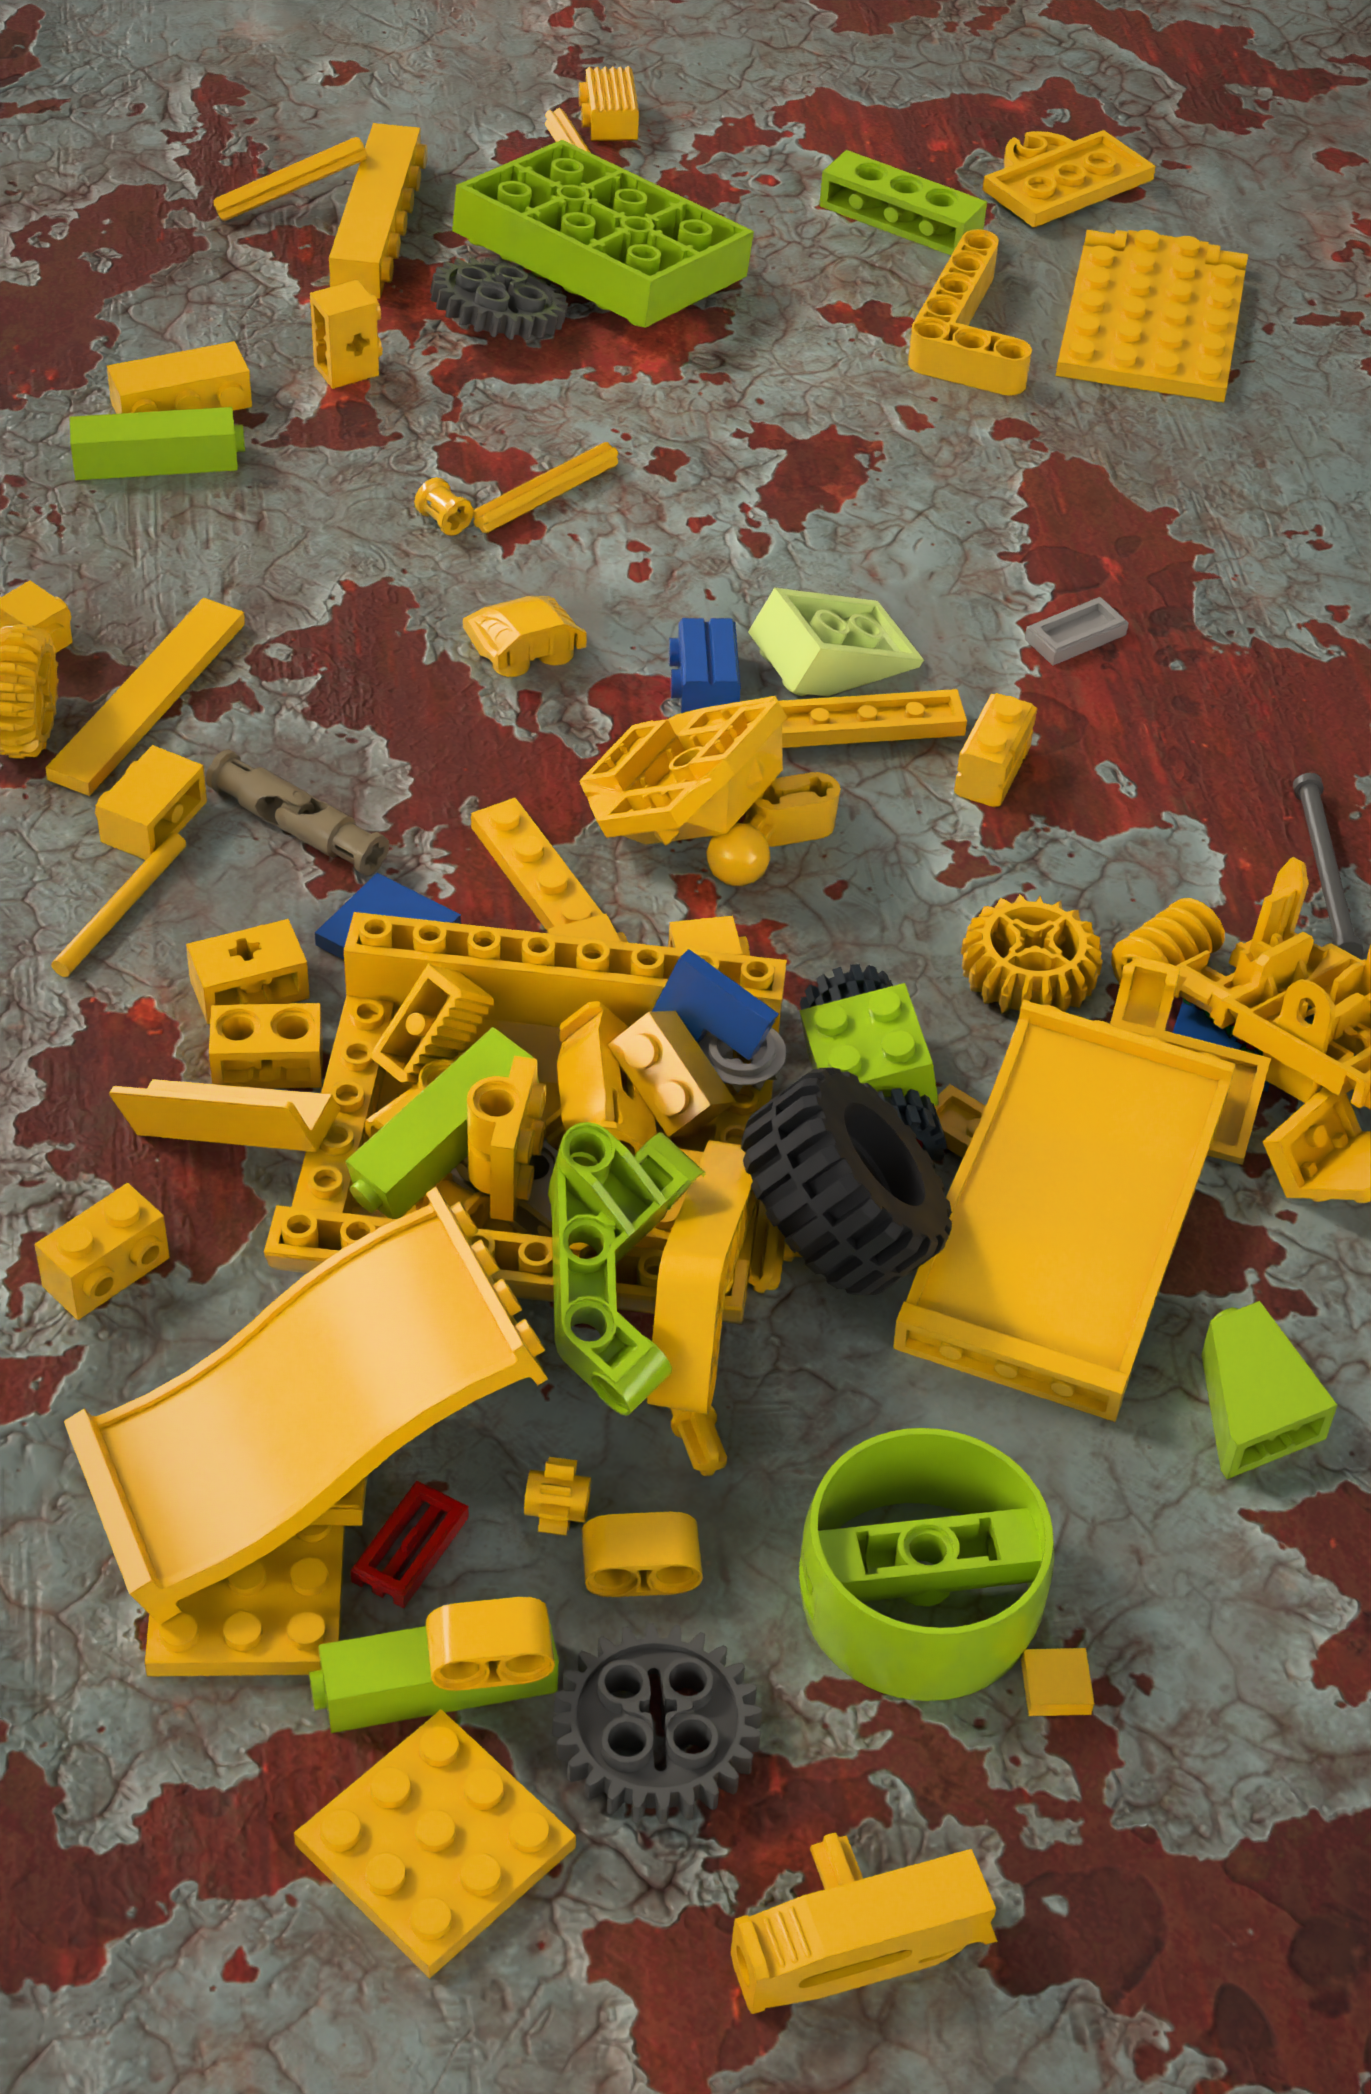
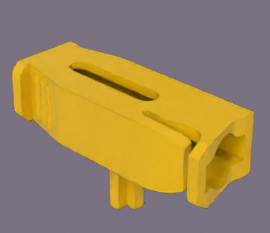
M600 1001L586 1003L560 1024L559 1038L562 1041V1046L557 1060L561 1108L545 1120V1138L553 1148L559 1151L562 1137L570 1127L578 1123L590 1122L599 1124L607 1129L635 1156L642 1146L657 1134L655 1117L607 1046V1044L629 1027Z
M831 1833L824 1836L823 1842L813 1844L810 1847L824 1890L803 1895L752 1916L746 1915L735 1918L731 1957L748 2010L751 2014L765 2011V2008L821 1999L932 1967L952 1958L971 1943L981 1942L987 1945L997 1942L991 1924L996 1914V1907L972 1849L863 1879L847 1835L838 1837L837 1833Z

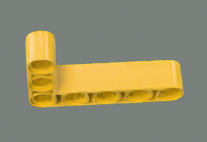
M975 229L967 231L960 239L913 322L908 365L914 372L1001 395L1012 396L1023 393L1026 389L1032 352L1030 344L1016 337L968 326L994 279L999 239L994 233Z
M713 1140L708 1141L698 1164L705 1171V1176L700 1175L689 1187L664 1247L658 1273L652 1342L657 1345L669 1360L672 1373L647 1397V1404L703 1414H709L717 1377L725 1291L759 1200L756 1198L751 1187L752 1177L745 1171L743 1163L745 1152L741 1150V1145Z

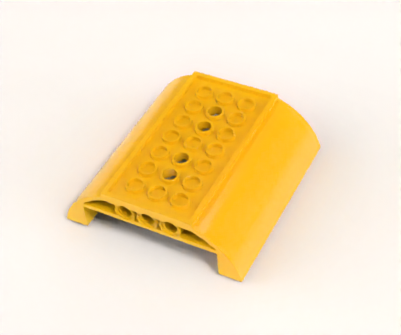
M354 912L344 947L346 999L321 1091L323 1094H332L341 1110L318 1151L305 1152L292 1206L276 1205L264 1249V1256L268 1265L276 1270L308 1273L346 1246L383 1225L397 1220L388 1218L378 1209L371 1213L356 1201L349 1189L353 1183L345 1161L370 1139L365 1133V1120L414 1086L398 1081L371 1059L370 1054L428 963L438 967L441 966L444 969L446 967L449 970L459 971L494 998V1006L488 1007V1015L482 1016L483 1024L476 1025L477 1033L470 1035L471 1042L465 1043L464 1047L467 1049L494 1027L534 1057V1059H537L539 1084L546 1085L543 1114L541 1119L537 1120L545 1121L561 1108L557 1060L562 1046V1041L559 1038L560 1024L586 1003L600 1001L630 1027L645 1014L652 1012L679 957L688 949ZM691 950L776 1011L779 1015L771 1028L779 1033L787 960ZM733 1049V1059L739 1058L743 1064L751 1063V1059L747 1060ZM766 1080L761 1091L752 1085H743L738 1094L732 1084L726 1083V1087L736 1102L698 1132L668 1137L655 1118L657 1134L662 1132L679 1149L704 1152L709 1140L741 1145L744 1130L750 1116L771 1101L774 1080ZM414 1205L410 1210H408L403 1216L416 1211V1205ZM757 1206L725 1291L722 1322L742 1324ZM489 1213L482 1228L478 1229L479 1232L470 1237L473 1244L481 1239L498 1264L500 1271L491 1276L493 1281L496 1283L503 1278L516 1298L554 1302L552 1237L521 1234L506 1221L490 1218ZM573 1243L569 1246L573 1254L580 1258L590 1259L597 1256L594 1248L586 1243ZM633 1247L615 1264L617 1310L655 1314L657 1281L663 1250Z

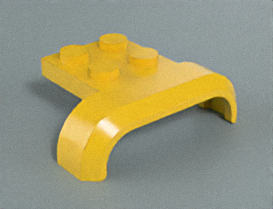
M1139 957L1124 965L1110 1021L1111 1025L1145 1037H1157L1168 1044L1198 1053H1210L1221 1060L1236 1064L1228 1097L1224 1103L1207 1156L1243 1165L1271 1058L1165 1031L1181 967L1144 957Z

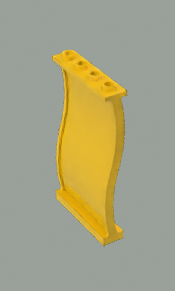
M1023 1000L1017 1025L992 1092L946 1196L952 1211L949 1217L952 1221L950 1235L945 1247L918 1267L906 1302H903L896 1319L893 1349L1116 1422L1148 1321L1201 1175L1224 1103L1227 1100L1236 1064L1221 1060L1210 1053H1198L1168 1044L1157 1037H1145L1125 1031L1104 1021H1092L1072 1015L1051 1005H1039Z
M437 1187L426 1193L431 1202L428 1206L385 1224L338 1251L300 1278L221 1348L185 1373L148 1394L104 1414L92 1416L84 1408L64 1421L128 1592L160 1625L182 1612L178 1600L227 1578L279 1547L313 1523L394 1452L434 1424L472 1402L524 1378H532L537 1386L548 1380L536 1356L545 1351V1348L526 1319L517 1323L513 1317L522 1311V1307L503 1278L496 1283L493 1281L491 1276L499 1272L500 1268L481 1239L474 1244L472 1243L470 1237L479 1231L460 1201L450 1207Z

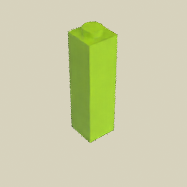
M232 407L69 417L70 445L75 481L238 470L236 452H245L243 424L234 425Z
M492 1027L345 1161L353 1183L349 1189L356 1201L371 1213L378 1209L388 1218H401L468 1156L467 1095L470 1088L479 1080L487 1077L501 1076L509 1078L514 1056L533 1059L534 1057L496 1028Z
M551 1624L550 1631L555 1667L553 1672L547 1677L526 1684L470 1690H446L433 1684L426 1626L320 1644L318 1646L321 1670L309 1672L314 1710L327 1709L331 1733L435 1715L441 1709L447 1713L558 1692L559 1659Z

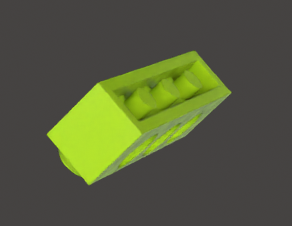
M845 150L822 171L820 207L945 254L952 255L960 239L967 231L975 229L984 230L987 201L849 150Z

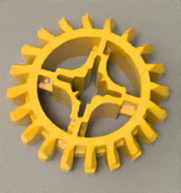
M25 624L0 628V755H9V758L25 759V757H38L41 751L47 747V739L50 738L54 717L57 714L58 662L55 658L56 649L53 645V639L44 628H34V625Z
M1019 894L1016 901L1012 904L1000 898L994 908L984 906L981 914L978 917L972 918L971 924L967 928L966 938H963L961 948L963 976L969 978L971 991L982 992L984 1004L998 1002L1001 1013L1009 1009L1020 1012L1023 1000L1039 1005H1051L1063 1012H1066L1070 1006L1080 1008L1082 1001L1085 1000L1086 996H1091L1092 991L1095 989L1103 963L1101 959L1100 937L1094 935L1092 922L1081 921L1079 910L1064 911L1061 900L1053 905L1043 903L1041 895L1035 902L1026 901Z

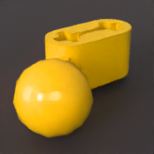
M809 772L775 778L746 811L743 823H736L727 834L711 837L706 855L712 874L726 885L743 887L754 883L765 874L771 859L769 847L817 840L829 836L834 830L841 790L838 781L834 777L821 772Z

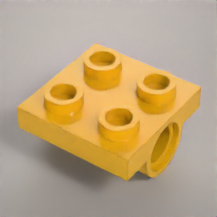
M514 1056L509 1078L492 1076L481 1079L470 1088L467 1095L468 1177L475 1188L490 1194V1218L513 1222L519 1199L529 1200L531 1195L534 1166L528 1164L532 1154L540 1156L546 1130V1122L537 1120L542 1117L546 1099V1085L537 1083V1059Z

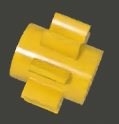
M549 1457L545 1464V1471L530 1469L525 1492L524 1515L540 1517L538 1532L567 1536L571 1521L586 1522L591 1492V1477L576 1475L578 1460Z

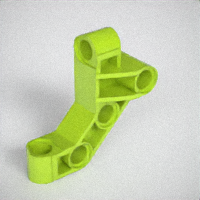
M584 1122L570 1127L563 1135L548 1188L552 1212L555 1345L557 1353L562 1360L589 1384L609 1407L621 1415L628 1416L672 1373V1367L667 1357L657 1345L643 1336L617 1312L615 1264L665 1217L667 1210L671 1209L672 1205L679 1200L700 1175L705 1176V1171L662 1132L654 1135L633 1156L607 1129L599 1124ZM573 1243H586L594 1248L597 1256L590 1259L580 1258L573 1254L569 1246ZM575 1324H589L596 1328L601 1338L590 1342L581 1340L575 1336L571 1327Z

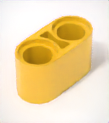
M672 1511L607 1514L592 1518L583 1525L584 1578L586 1588L592 1594L601 1597L674 1595L695 1589L703 1579L698 1524L696 1519L689 1514Z
M511 1597L454 1603L441 1606L427 1616L426 1632L431 1679L433 1684L441 1689L470 1690L526 1684L539 1681L553 1672L555 1661L548 1609L546 1604L540 1599L533 1597Z

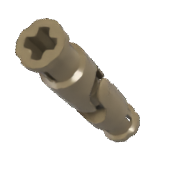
M230 749L223 750L217 754L207 770L206 785L212 790L232 795L238 799V803L244 809L291 833L327 856L333 858L339 856L354 864L355 870L364 876L374 874L388 854L389 840L384 835L378 832L372 834L356 825L353 817L324 801L316 799L265 768L249 766L242 762L241 757Z

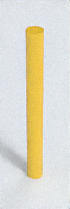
M174 832L170 833L54 959L51 966L58 975L68 977L185 849L186 841L181 835Z

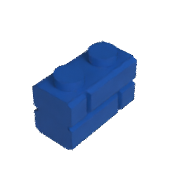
M682 618L678 623V638H669V666H678V669H671V698H680L681 713L740 702L741 681L736 623L732 618H711L709 622H705L704 618Z

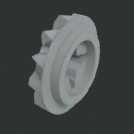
M773 1028L770 1029L759 1051L751 1058L750 1064H743L739 1058L733 1059V1049L709 1031L699 1042L700 1048L724 1084H732L737 1094L743 1085H752L761 1091L766 1080L779 1079L781 1068L783 1065H786L785 1043L780 1034Z

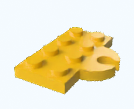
M1105 130L1076 141L1051 132H1026L1024 146L1015 137L1009 140L1004 154L1003 162L1005 168L985 175L982 190L1024 220V222L1035 228L1152 181L1156 166Z

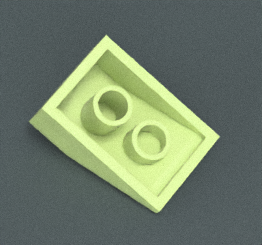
M774 588L748 631L760 648L762 657L770 662L781 676L783 685L790 692L799 696L807 694L831 696L919 668L924 661L881 604L875 600Z

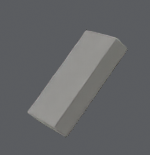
M1098 597L1027 626L1025 640L1051 665H1056L1125 636L1129 622L1106 601Z

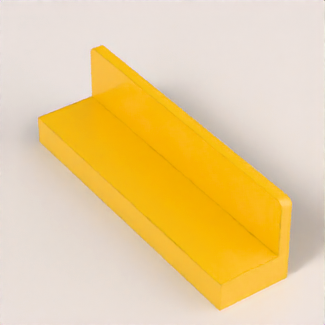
M152 1079L147 1089L113 1086L109 1092L110 1097L137 1135L309 1152L318 1151L341 1110L332 1094Z

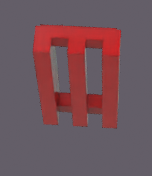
M416 1480L350 1570L351 1582L360 1587H363L365 1583L371 1585L372 1593L382 1598L385 1594L393 1597V1604L404 1609L469 1518V1506ZM423 1502L431 1504L416 1526L410 1530L402 1541L401 1547L382 1572L377 1570L378 1564ZM444 1512H447L448 1514L445 1516L443 1521L440 1523V1525L435 1530L433 1535L430 1537L428 1542L425 1544L423 1549L420 1551L418 1556L412 1562V1564L407 1569L405 1574L402 1576L400 1581L397 1580L398 1576L401 1574V1572L406 1567L408 1562L411 1560L413 1555L419 1549V1547L424 1542L426 1537L429 1535L431 1530L434 1528L436 1523L439 1521L441 1516L444 1514Z

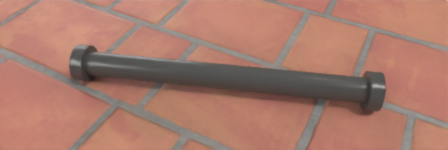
M1305 773L1294 780L1293 790L1295 796L1302 802L1334 937L1332 944L1360 958L1364 950L1360 938L1354 935L1321 799V794L1324 791L1323 782L1319 775Z

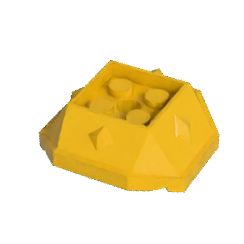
M776 696L701 708L676 714L666 720H651L632 725L579 781L606 838L624 836L645 845L663 843L667 846L672 841L727 834L783 771L782 723L786 720L787 716Z

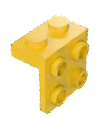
M1323 1087L1262 1141L1286 1198H1308L1314 1202H1322L1329 1199L1354 1200L1356 1203L1371 1201V1131L1361 1130L1347 1094L1339 1097Z

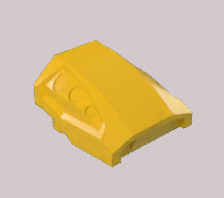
M526 596L484 607L463 618V628L480 656L488 658L492 662L493 669L498 674L506 677H517L525 674L530 668V661H533L535 658L548 665H563L573 658L574 645L577 649L586 647L587 632L578 627L567 612L557 603L555 598L551 596Z

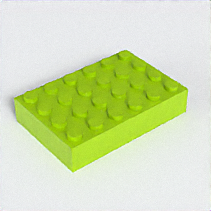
M564 140L557 141L457 184L452 226L453 232L467 238L470 243L483 246L499 254L503 260L515 262L531 270L533 275L547 278L562 286L565 291L578 294L594 302L597 307L612 311L628 319L632 325L644 328L747 277L754 231Z

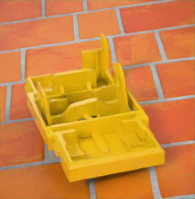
M1292 857L1277 873L1271 895L1264 898L1253 939L1246 943H1237L1235 949L1231 952L1228 964L1236 967L1235 972L1224 976L1207 966L1211 952L1206 950L1176 965L1181 968L1174 996L1176 998L1182 997L1210 1013L1209 1017L1214 1019V1025L1221 1029L1236 1022L1232 1033L1233 1036L1263 1051V1056L1271 1058L1265 1080L1298 1100L1306 1103L1323 1087L1339 1097L1354 1089L1351 1104L1358 1108L1365 1106L1371 1110V944L1367 959L1361 960L1332 943L1321 947L1314 943L1311 935L1305 932L1299 934L1294 932L1309 883L1305 863ZM1315 1014L1312 1024L1305 1021L1306 1017Z

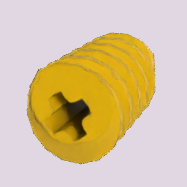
M1181 898L1169 905L1165 910L1159 912L1154 918L1145 922L1142 927L1130 933L1128 937L1116 943L1111 956L1113 973L1120 985L1124 965L1139 957L1176 966L1206 950L1214 953L1221 949L1225 941V930L1214 911L1203 902L1192 898Z

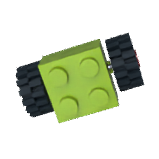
M860 964L850 965V972L843 973L841 967L832 969L834 977L830 979L822 974L816 978L818 987L809 984L805 989L806 997H801V1010H799L812 1069L839 1068L841 1072L848 1071L856 1075L860 1083H868L878 1092V1096L884 1102L888 1101L896 1109L898 1117L902 1122L910 1126L917 1136V1142L923 1151H927L932 1161H941L945 1155L943 1149H947V1142L935 1109L939 1102L934 1066L906 984L902 983L893 986L892 981L889 980L888 975L883 970L878 973L876 967L870 965L866 967L864 972H862Z

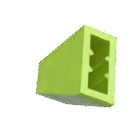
M1258 1301L1240 1309L1231 1307L1223 1310L1211 1319L1201 1357L1220 1470L1225 1478L1230 1479L1325 1440L1338 1405L1263 1304Z

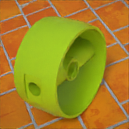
M907 1428L883 1433L861 1442L843 1454L827 1471L816 1490L805 1519L799 1562V1585L804 1614L813 1637L828 1658L843 1672L861 1684L890 1696L918 1701H939L959 1698L988 1687L1009 1672L1020 1660L1041 1623L1054 1568L1053 1527L1050 1513L1043 1496L1033 1480L1015 1461L997 1448L969 1435L936 1428ZM893 1504H930L964 1514L840 1528L847 1521L864 1512ZM917 1561H928L934 1565H924ZM1027 1583L1028 1590L1021 1598L1001 1613L986 1620L959 1627L936 1628L912 1625L882 1615L862 1603L864 1601L902 1597L905 1601L916 1606H932L941 1603L953 1591Z

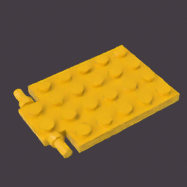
M1087 230L1055 376L1224 403L1248 254L1220 250V245L1199 241L1192 236L1172 237L1159 235L1152 230H1116L1115 234Z

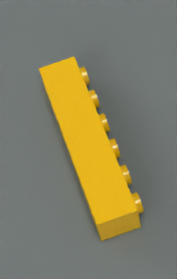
M373 123L365 146L367 158L359 164L329 256L330 287L358 280L370 295L373 294L376 298L380 299L385 282L391 283L394 268L393 259L399 258L400 236L406 235L407 213L413 212L414 191H419L421 169H425L427 164V145L421 144V129L418 127Z

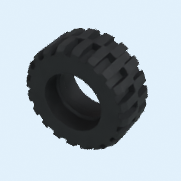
M839 1068L813 1069L754 1112L748 1119L742 1137L741 1150L745 1152L743 1163L746 1173L752 1177L751 1187L754 1194L764 1204L767 1210L765 1214L773 1227L777 1226L784 1235V1242L794 1253L798 1252L805 1259V1265L815 1274L825 1276L828 1284L837 1289H845L847 1293L853 1295H877L934 1257L945 1247L952 1228V1221L949 1219L952 1211L950 1202L944 1197L946 1189L942 1179L936 1175L932 1167L934 1164L926 1150L923 1151L916 1140V1134L910 1126L905 1125L898 1117L896 1109L888 1101L884 1102L878 1096V1092L868 1083H860L856 1075L848 1071L841 1072Z

